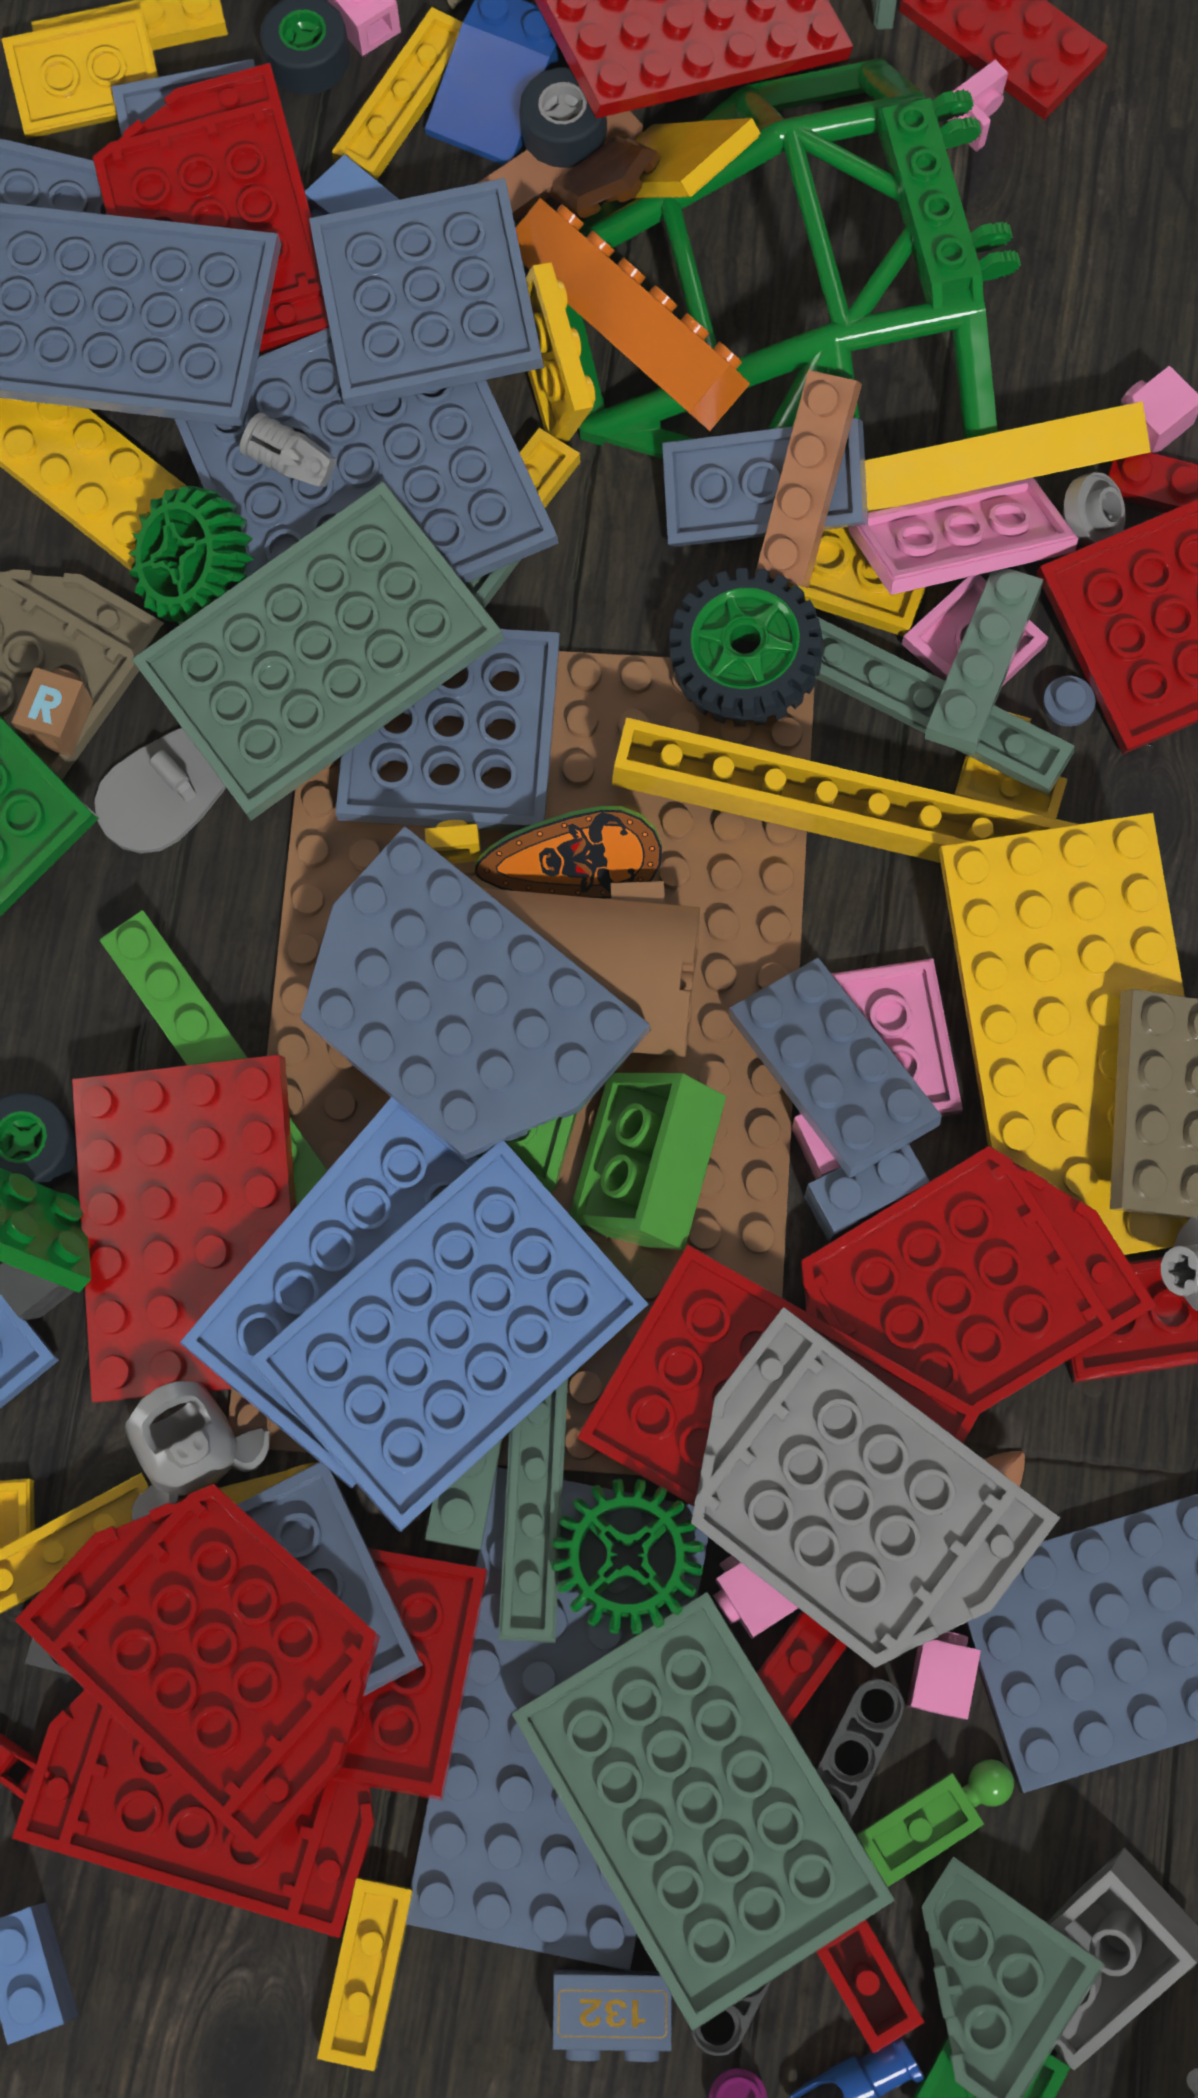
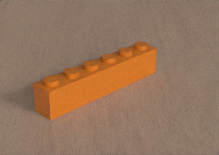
M540 198L516 227L523 264L530 270L533 265L552 262L556 279H560L565 286L567 304L707 430L711 431L750 385L736 370L742 361L720 341L714 348H711L704 341L710 333L688 313L679 320L672 313L678 305L656 285L647 292L640 285L646 277L624 257L618 264H615L609 258L615 250L593 230L587 237L582 235L579 230L584 223L567 207L561 204L555 211Z

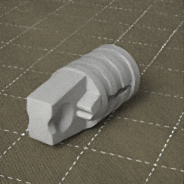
M262 412L257 413L250 420L240 442V452L246 457L253 458L254 461L260 464H265L269 469L276 470L285 477L317 487L327 485L337 461L334 456L306 435L296 432L287 425H282L281 422L271 419Z

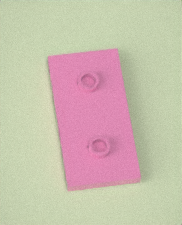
M1034 478L868 513V525L849 527V533L890 595L1070 554L1076 551L1078 542L1076 534Z

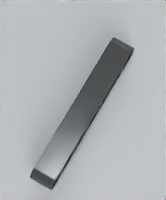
M881 1679L864 1681L851 1692L814 1766L827 1790L838 1802L839 1809L848 1824L901 1720L904 1710L903 1698L899 1690L890 1682ZM871 1689L881 1690L890 1701L889 1715L879 1723L870 1722L861 1711L860 1703L862 1697ZM851 1740L862 1747L865 1761L863 1767L858 1772L846 1775L837 1768L834 1755L841 1743ZM771 1981L726 2009L734 2021L732 2031L727 2037L721 2040H713L703 2034L700 2026L693 2030L692 2036L697 2046L705 2053L714 2056L727 2055L734 2051L742 2041Z

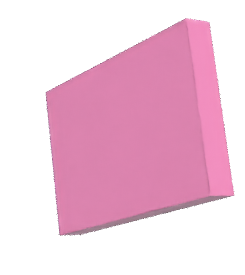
M930 958L831 973L942 1115L941 1117L961 1114L963 1108L934 959Z

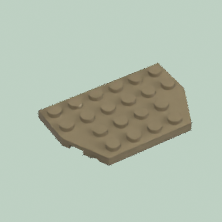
M12 569L8 572H0V715L17 732L11 722L34 667L53 672L54 668L65 669L78 675L83 680L94 703L72 756L29 744L63 780L138 674L139 669L132 658L164 637L168 630L164 622L81 574L64 573V577L33 575L31 570Z

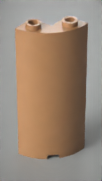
M482 888L650 1024L651 1031L632 1052L679 1057L686 1056L691 1026L693 978L698 955L700 907Z

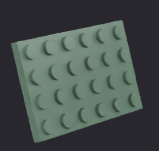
M381 482L132 658V660L252 821L502 642L504 637L500 628L386 484Z
M707 1592L682 1607L683 1611L679 1615L672 1613L664 1618L663 1626L656 1628L654 1625L512 1713L692 2031L895 1901Z

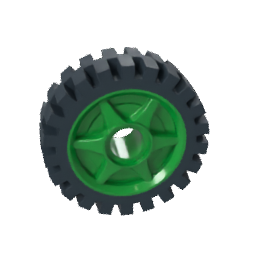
M747 568L736 569V577L731 578L728 577L726 571L715 574V583L710 585L706 579L697 585V594L695 596L690 592L682 601L683 609H677L673 618V628H670L669 636L670 658L678 686H681L686 699L689 702L693 701L698 711L704 715L708 712L712 713L715 721L725 724L726 719L729 718L733 719L734 726L746 727V720H755L756 726L767 724V717L774 715L776 720L787 715V708L789 706L796 709L803 703L805 692L811 693L815 686L816 676L820 674L823 639L815 607L811 600L806 601L804 591L797 585L791 588L788 579L779 574L775 580L771 579L768 570L757 569L756 576H749ZM745 641L754 642L758 645V648L751 653L744 654L734 650L738 644Z

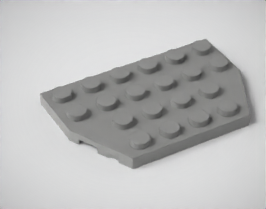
M783 1307L715 1396L691 1523L876 1668L900 1656V1654L921 1646L945 1632L992 1611L1060 1517Z

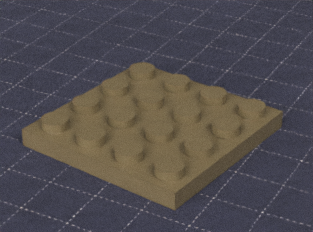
M1137 989L1121 991L1110 1195L1111 1210L1186 1219L1198 1218V999Z

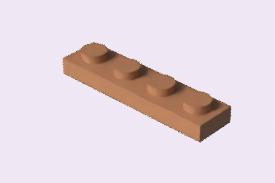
M808 370L757 569L768 570L771 579L775 580L779 574L787 578L789 584L805 588L809 587L862 386L857 380Z

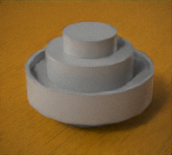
M1094 472L1079 476L1071 482L1066 490L1063 518L1078 537L1077 543L1086 547L1124 531L1126 514L1121 491L1114 480L1104 473Z

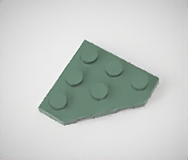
M953 1857L923 1903L922 1911L926 1931L929 1933L938 1994L952 2051L951 2060L955 2081L977 2098H1023L1105 1964Z

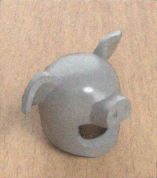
M172 1382L153 1390L139 1402L125 1424V1431L131 1447L152 1484L137 1497L132 1507V1521L148 1515L149 1510L166 1503L175 1504L178 1502L179 1497L188 1496L192 1492L216 1484L231 1469L242 1472L256 1470L264 1462L269 1451L270 1431L264 1426L235 1437L220 1406L201 1382ZM187 1403L171 1416L151 1424L158 1415L167 1409Z

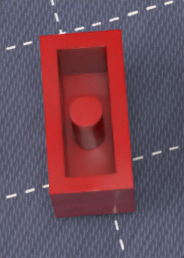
M867 1920L862 1921L816 1951L873 2054L924 2023Z

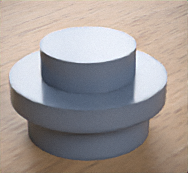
M1063 676L1052 681L1047 687L1043 697V707L1048 717L1056 724L1061 726H1077L1084 723L1091 716L1095 707V694L1091 686L1083 679L1075 676Z

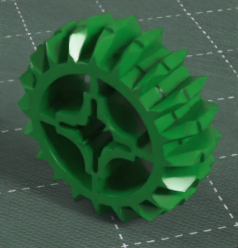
M181 486L180 489L165 490L163 498L151 499V512L139 514L142 523L141 530L131 532L137 539L136 549L128 553L135 559L136 564L128 574L139 580L135 593L145 598L144 607L156 612L157 616L165 621L180 625L246 579L248 576L244 573L245 564L255 560L246 553V546L253 538L242 532L247 520L236 514L237 505L224 499L223 495H219L216 491L195 486Z
M615 1479L613 1481L615 1497L606 1500L603 1489L596 1485L591 1488L597 1505L590 1509L585 1501L579 1497L573 1501L574 1508L583 1516L578 1523L568 1516H562L559 1520V1524L564 1529L573 1533L570 1540L562 1537H554L552 1540L554 1548L568 1551V1559H557L551 1562L552 1570L559 1572L570 1570L572 1576L557 1585L558 1591L561 1594L568 1593L577 1587L581 1594L571 1602L569 1607L574 1613L582 1610L587 1602L593 1605L594 1609L587 1621L593 1627L600 1622L604 1612L612 1615L609 1631L613 1634L619 1633L621 1617H631V1629L634 1635L642 1633L640 1616L648 1613L652 1624L659 1628L664 1625V1621L658 1608L665 1604L670 1612L675 1615H679L683 1611L680 1603L672 1597L677 1590L688 1597H693L696 1593V1588L682 1581L684 1573L699 1576L703 1572L702 1565L687 1562V1554L702 1552L704 1549L703 1543L701 1541L685 1543L683 1537L692 1533L697 1527L691 1523L692 1519L680 1525L674 1520L685 1508L682 1501H676L667 1511L661 1507L667 1494V1490L663 1487H659L655 1491L652 1501L643 1498L645 1493L644 1480L638 1479L636 1481L634 1496H624L623 1481ZM634 1510L648 1514L654 1519L634 1534H623L617 1531L611 1524L609 1525L603 1517L616 1511ZM589 1529H591L605 1546L607 1558L604 1565L597 1571V1574L587 1583L581 1570L580 1552L583 1540ZM667 1531L674 1546L675 1566L668 1583L665 1585L651 1568L647 1557L651 1547ZM606 1535H610L618 1544L622 1543L627 1548L635 1543L638 1545L646 1536H650L641 1545L643 1554L637 1555L638 1559L643 1560L641 1569L649 1576L648 1579L637 1569L633 1570L628 1565L620 1570L616 1569L609 1577H605L614 1568L611 1560L618 1558L617 1554L612 1553L614 1544ZM629 1578L641 1584L653 1597L636 1604H619L606 1600L600 1595L618 1580Z

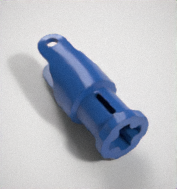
M901 2036L874 2054L870 2052L861 2058L856 2054L852 2055L804 2083L800 2088L792 2092L788 2098H800L823 2084H837L842 2089L844 2098H881L886 2093L911 2079L918 2083L925 2079L906 2041Z

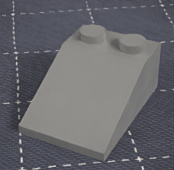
M1125 1847L1085 1882L1046 1921L1105 1964L1057 2041L1054 2049L1073 2070L1077 2069L1198 1962V1925Z

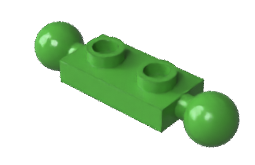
M994 1759L983 1760L972 1768L968 1784L964 1787L960 1786L953 1773H949L855 1835L885 1885L889 1887L983 1826L984 1823L975 1807L980 1804L989 1807L1004 1804L1011 1797L1014 1790L1013 1775L1010 1769L1002 1762Z

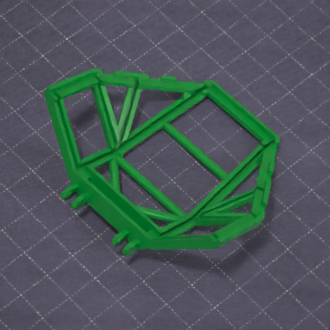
M882 58L742 86L702 121L752 118L761 134L692 197L632 198L625 202H619L618 199L612 202H604L600 206L601 210L598 213L582 221L584 225L579 230L582 235L587 237L593 230L608 245L615 248L664 220L688 314L710 333L704 341L711 348H714L717 343L682 209L785 151L831 323L739 357L742 363L736 370L750 383L747 388L799 369L768 429L794 426L808 370L855 380L851 351L952 331L963 438L998 432L983 281L1015 273L1019 266H1021L1018 252L1016 253L1015 250L1011 251V249L1009 251L989 253L979 261L976 253L990 251L998 247L1002 248L1003 245H1007L1011 241L1013 236L1010 224H1007V222L1003 223V221L1000 223L996 222L995 224L981 225L971 233L968 227L946 151L948 148L971 143L980 137L982 133L979 120L976 117L958 118L968 113L969 110H972V106H974L971 93L968 90L944 92L932 101L931 98L925 97L922 90ZM861 93H867L874 99V101L786 119L777 112L778 110ZM945 120H950V121L947 122L945 125H943L941 128L939 127V123H938V122H940V121H945ZM878 132L889 172L832 141ZM806 152L896 200L905 228L850 308L847 305ZM912 253L926 303L870 314ZM567 304L566 314L570 327H574L580 337L581 355L579 358L584 376L588 375L591 378L595 390L593 409L578 428L580 440L603 446L604 442L663 459L662 443L695 439L660 428L661 420L686 411L661 387L605 408L583 317ZM857 402L853 418L860 419Z

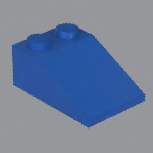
M523 0L474 1L459 31L425 126L426 135L501 165H505L519 155L525 144L521 135L519 114L521 94L528 82L541 72L557 67L565 68L567 65V61L538 6Z

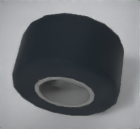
M557 67L541 72L528 82L520 98L521 135L527 150L538 161L552 167L571 168L604 144L607 132V116L596 119L570 68Z

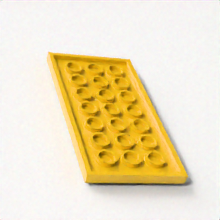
M1153 813L941 846L938 850L988 1146L1009 1157L1013 1162L1026 1170L1042 1177L1049 1184L1077 1201H1081L1096 1210L1124 1255L1174 1247L1179 1230L1189 1219L1110 1209L1121 991L1137 989L1185 997Z

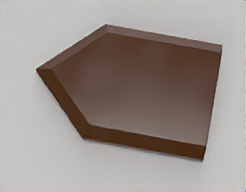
M615 136L553 183L551 198L554 203L559 206L563 204L578 217H589L601 210L598 204L601 201L612 202L618 199L619 202H625L636 197L643 185L639 177L644 170L647 174L653 172L661 157L657 151L629 138Z

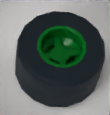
M282 0L268 11L261 24V44L266 64H271L275 81L283 89L297 94H317L330 89L343 78L349 66L350 48L345 23L340 12L326 0Z
M22 1091L2 1096L0 1098V1168L12 1173L22 1174L33 1182L50 1189L66 1178L75 1165L77 1151L74 1125L57 1104L41 1094Z

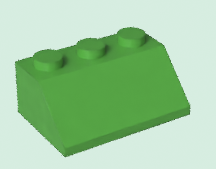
M613 1073L606 1081L569 1215L584 1231L648 1248L685 1250L726 1096L684 1073Z

